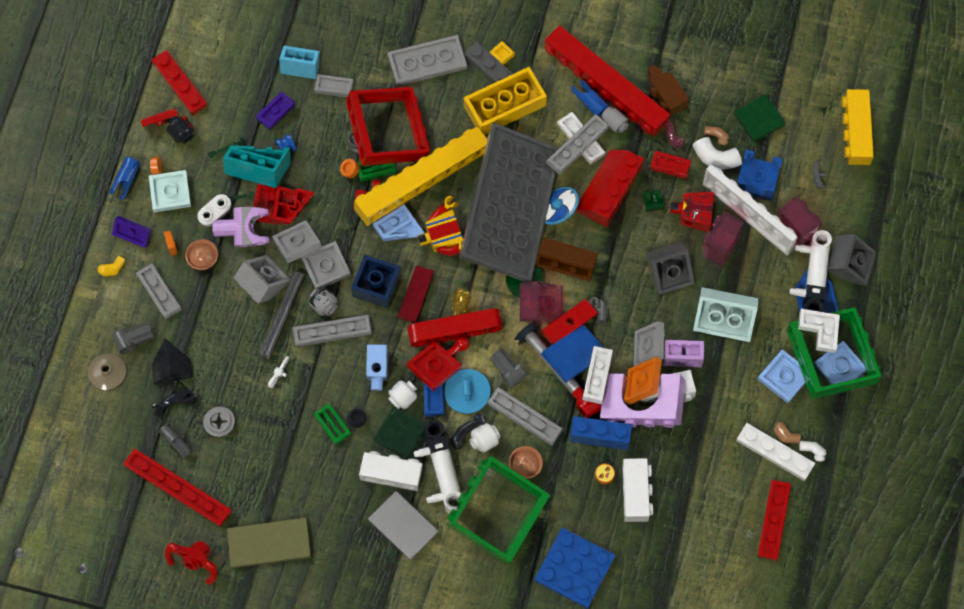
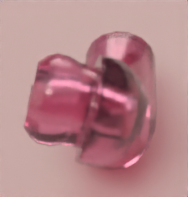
M666 123V136L671 146L676 149L677 147H683V138H676L674 123Z

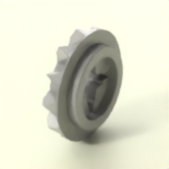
M225 407L210 409L203 421L205 430L211 436L218 438L224 435L227 436L233 430L235 423L233 413ZM219 415L222 421L225 422L221 424L220 429L214 423L218 421Z

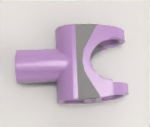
M256 207L234 208V219L214 220V236H234L235 247H254L268 244L269 237H259L255 234L253 227L256 220L269 215V210Z

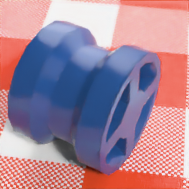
M289 134L285 135L283 139L278 138L275 140L278 150H284V147L290 148L292 152L296 151V146Z

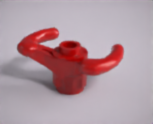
M197 541L191 547L169 543L165 547L164 555L168 565L174 564L175 561L172 553L183 557L184 565L188 569L198 570L200 567L208 570L210 576L206 579L207 585H211L217 579V567L207 559L210 554V548L205 542Z

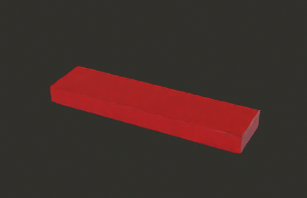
M771 480L757 557L775 561L778 559L791 488L790 483Z

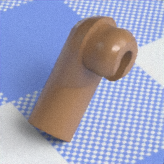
M705 126L704 135L718 137V143L721 145L728 144L729 134L723 129Z
M783 422L775 424L774 432L781 442L800 444V434L790 433Z

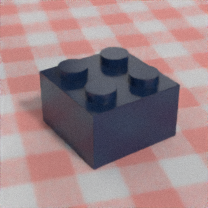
M364 255L351 287L352 297L389 308L401 277V267Z

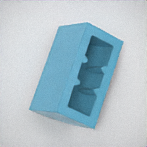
M284 45L279 58L280 74L316 79L320 52Z

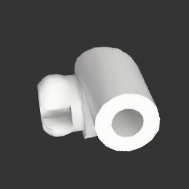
M800 441L799 451L813 452L816 461L822 462L825 460L826 450L817 442Z

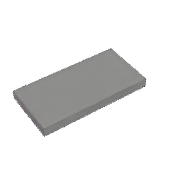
M458 35L387 52L396 86L467 69V63Z

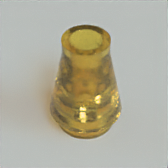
M463 289L455 290V293H453L452 316L464 314L471 299V292Z

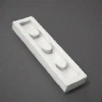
M746 423L736 440L803 481L806 480L815 465L811 460Z

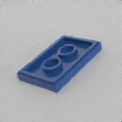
M582 325L545 349L541 355L562 380L567 383L589 368L594 346L604 347Z

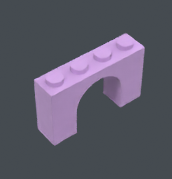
M608 374L601 405V420L632 424V427H636V425H644L646 427L663 425L667 428H673L674 425H681L686 383L681 374H661L660 392L657 401L650 408L642 411L632 410L624 402L627 382L625 374Z

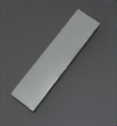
M595 114L547 160L546 164L561 175L609 129L610 125Z
M369 314L293 327L296 347L372 335Z
M499 387L487 402V405L553 446L563 431V428Z

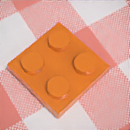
M654 357L628 369L624 396L625 403L630 405L658 393L661 359Z

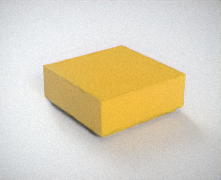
M503 41L489 52L503 65L515 56V52Z

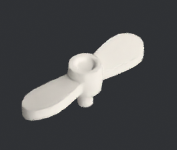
M286 356L280 368H275L274 376L270 379L268 387L273 388L279 377L287 376L283 369L290 357Z

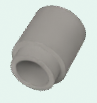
M608 107L601 115V118L610 125L609 128L616 134L619 132L623 133L629 126V120L616 108Z

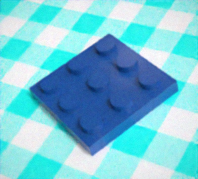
M562 528L534 581L588 609L615 555Z

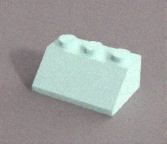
M702 287L693 331L750 342L758 308V298Z

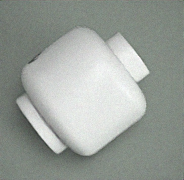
M400 380L389 390L390 397L388 399L398 409H406L417 399V394L414 392L417 388L410 381L405 383Z
M484 423L471 431L470 444L474 449L486 452L498 445L500 434L494 425Z

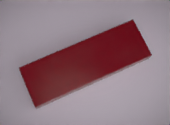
M415 266L398 314V319L417 323L434 275V270Z

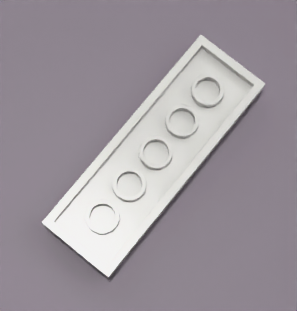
M711 164L705 171L703 186L709 191L714 192L715 196L788 256L793 251L798 237L794 230L784 226L777 216L771 215L763 204L753 200L747 191L741 190L734 180H729L721 169L715 168Z

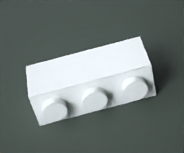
M375 451L364 452L359 477L362 481L418 491L423 465L416 459H408L407 461L400 459L396 455L386 457L381 456L380 453Z
M623 459L624 522H647L650 515H653V503H649V496H652V484H648V477H651V465H647V459Z

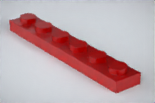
M135 448L123 463L124 467L220 528L232 512L227 506Z

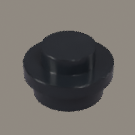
M353 409L348 413L347 421L350 426L360 428L365 425L367 416L363 410Z

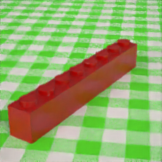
M560 25L545 39L544 48L550 56H555L562 66L571 69L576 77H581L591 89L597 90L603 99L613 103L618 111H623L632 122L639 124L645 133L655 137L669 123L670 114Z

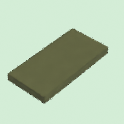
M307 518L227 528L231 569L311 558Z

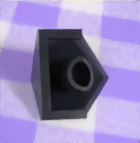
M164 338L151 365L154 385L193 378L190 358Z

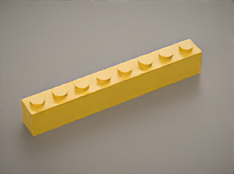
M478 127L472 130L468 129L461 137L454 138L446 146L435 149L428 157L420 158L416 164L407 166L396 176L392 175L385 183L374 186L367 194L359 195L354 201V210L366 226L372 224L483 156L487 138Z

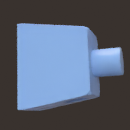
M367 345L366 375L367 379L371 381L372 391H382L383 381L388 380L389 351L387 345ZM376 368H380L379 372H374Z

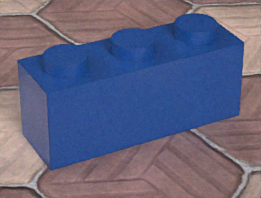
M573 416L570 442L628 450L632 424Z

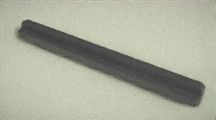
M294 272L260 350V356L269 359L304 279L302 273Z

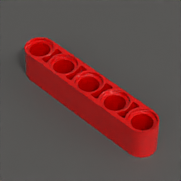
M497 308L423 321L407 326L411 347L430 345L434 341L437 343L452 341L460 336L467 338L503 329L500 311Z

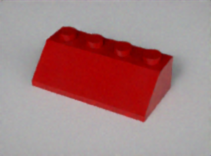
M610 150L580 199L575 211L608 228L643 169L644 158L628 150Z

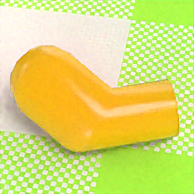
M118 256L113 264L99 265L98 273L102 276H115L126 260Z

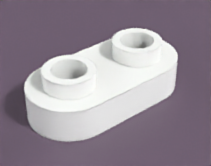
M222 194L214 197L198 212L199 222L205 227L213 226L214 220H220L231 210L232 204L230 199ZM220 201L225 202L223 206H219L218 203ZM209 213L210 217L204 218V215Z

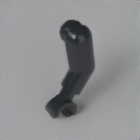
M173 392L162 403L153 404L152 408L159 407L161 409V412L154 413V415H162L163 409L169 408L173 404L191 403L194 400L193 392Z
M474 415V420H469L456 430L451 438V444L455 450H459L464 446L462 440L468 432L472 431L478 424L487 422L484 415Z

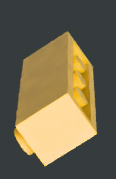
M847 89L845 96H842L841 106L845 108L842 123L846 124L843 140L847 142V147L844 149V157L848 159V165H870L873 159L869 90Z

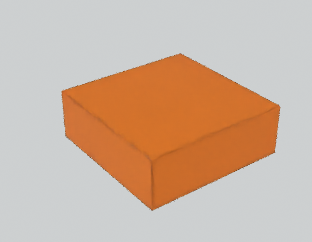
M170 231L163 232L170 255H177L178 251L172 233Z

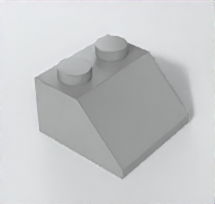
M268 255L244 261L234 276L239 285L258 304L271 300L291 281L289 276Z

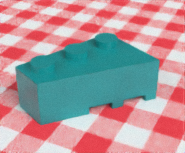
M230 146L223 157L224 174L276 188L291 164L290 148L284 147V150H272V147L255 149L254 146Z

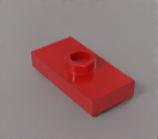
M174 108L141 119L142 127L154 123L156 126L167 123L166 119L178 116L177 110Z
M655 151L650 170L686 179L691 160Z

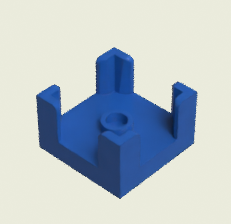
M746 150L737 182L738 187L743 191H747L753 197L772 201L783 159L773 157L772 163L755 159V152Z

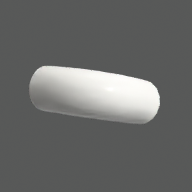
M709 137L699 139L693 143L696 154L707 166L712 164L715 168L718 167L721 170H726L742 165L740 154L736 148L718 151L714 148Z

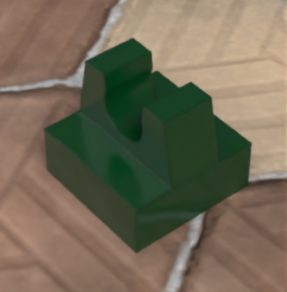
M661 189L642 193L646 212L664 209Z

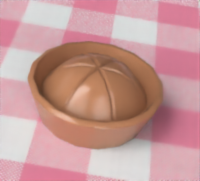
M196 240L187 247L185 258L188 265L201 271L208 270L217 261L218 249L209 240Z
M522 446L511 453L508 464L510 469L522 477L530 479L540 473L543 460L541 454L536 449Z

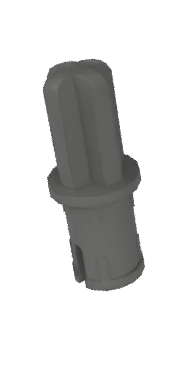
M169 424L161 427L159 433L167 440L171 448L174 447L182 457L187 458L192 451L182 441V436L178 435Z

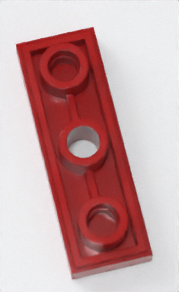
M584 299L542 329L541 332L553 345L590 321L598 313L587 299Z

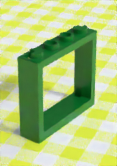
M855 307L830 314L840 315L839 323L848 321L868 374L865 377L821 387L801 333L805 332V330L798 329L799 320L790 322L786 329L811 400L875 385L882 377L880 373L881 367L875 361V351L868 342V333L863 329L862 317H859Z
M490 456L486 460L483 458L477 466V469H479L478 473L469 479L467 483L469 488L466 493L462 492L457 499L459 504L456 509H452L448 514L447 519L449 521L446 526L504 564L511 563L550 494ZM489 468L535 497L504 552H501L457 523V520Z

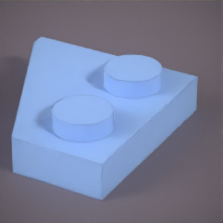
M405 205L373 223L374 229L383 241L417 238V235L424 233Z

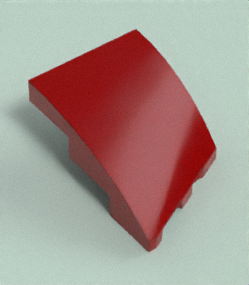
M257 184L252 207L268 209L269 215L259 218L256 222L290 224L311 199L314 192L299 188L293 190L281 186L273 188Z

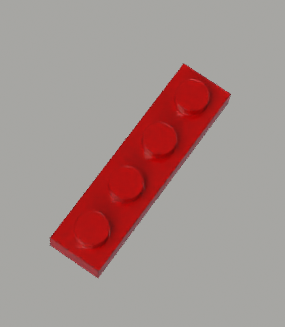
M167 50L151 59L153 65L192 116L208 106L207 102Z

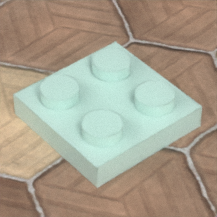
M186 170L149 176L154 212L191 207Z

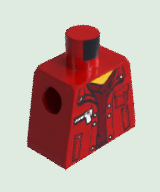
M714 192L684 193L682 203L671 202L670 213L681 214L680 224L683 226L709 232Z

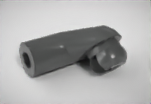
M597 297L591 298L590 304L598 313V324H607V305Z

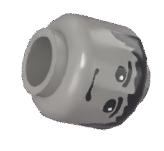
M317 288L310 294L309 305L320 316H330L337 309L338 299L327 288L320 290Z

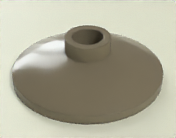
M111 353L97 356L88 368V378L91 384L97 389L105 391L119 387L127 374L124 361L119 356ZM105 367H109L107 372H103Z

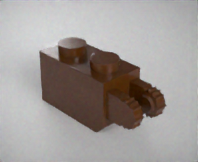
M651 65L648 69L649 92L653 98L658 100L659 106L666 110L670 117L688 108L689 98L673 74L668 72L663 74L659 67Z

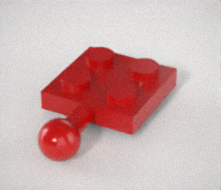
M460 336L456 338L454 346L446 351L434 341L408 361L407 368L432 391H435L461 370L462 365L452 356L459 351H466L470 346V342L467 337Z

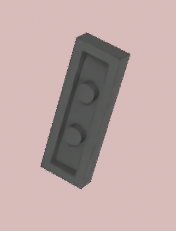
M477 41L464 52V57L493 83L513 74Z

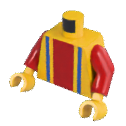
M455 196L446 197L445 203L438 207L428 218V221L425 223L427 233L417 235L420 246L431 243L434 252L450 257L460 253L463 242L453 209L450 210V207L456 208L458 206V202L451 204Z

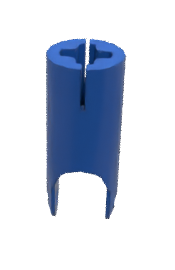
M581 80L580 84L586 90V93L579 92L572 86L571 91L594 115L596 114L601 118V115L609 106L585 81Z
M125 157L109 193L112 194L120 183L123 187V192L120 196L122 201L141 163L134 158Z

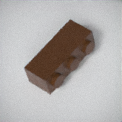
M543 237L537 253L535 266L590 281L596 266L598 253Z

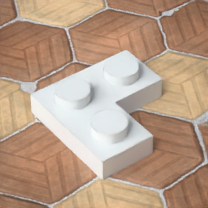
M801 309L798 329L817 332L816 350L836 352L840 315Z

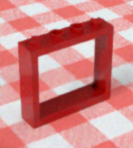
M413 87L349 91L345 102L362 166L414 162L424 156L427 157L430 153V143L426 139V128L422 124V113L418 109L417 96L415 97ZM404 101L416 150L373 153L360 104Z

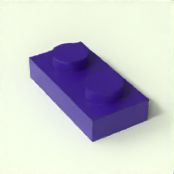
M281 91L256 115V119L267 129L271 130L295 107V102Z
M117 216L111 235L146 248L149 246L152 229Z

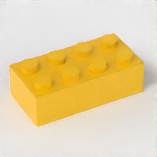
M527 67L464 97V108L474 126L478 127L486 135L489 133L492 123L505 126L545 107L547 96L531 68Z

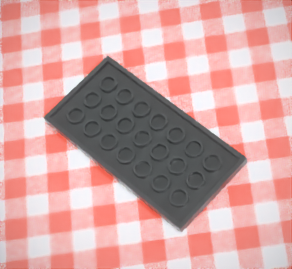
M496 123L491 124L459 258L520 281L531 282L556 173L546 162L559 148Z

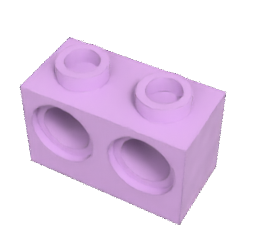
M665 340L663 366L702 367L704 361V341Z

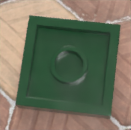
M766 94L734 111L735 117L753 143L781 129L786 124Z

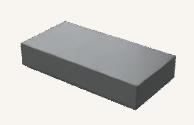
M317 74L314 92L317 94L347 97L349 91L353 89L354 79Z

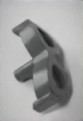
M821 161L814 162L812 169L814 185L817 188H825L820 177H825L826 173H819Z

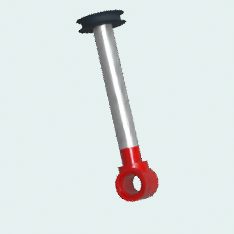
M536 321L530 323L517 334L514 340H519L518 345L526 341L531 345L576 398V407L584 418L590 419L601 410L602 404L582 400L584 390L574 378L567 383L562 380L541 355L547 347L535 334L539 330L540 325L536 326Z

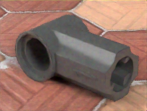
M147 322L130 330L121 329L113 334V339L119 353L126 354L133 351L137 345L154 339V336Z
M503 348L494 352L490 357V361L501 373L503 381L509 388L514 387L527 378L522 367L518 363L515 364Z

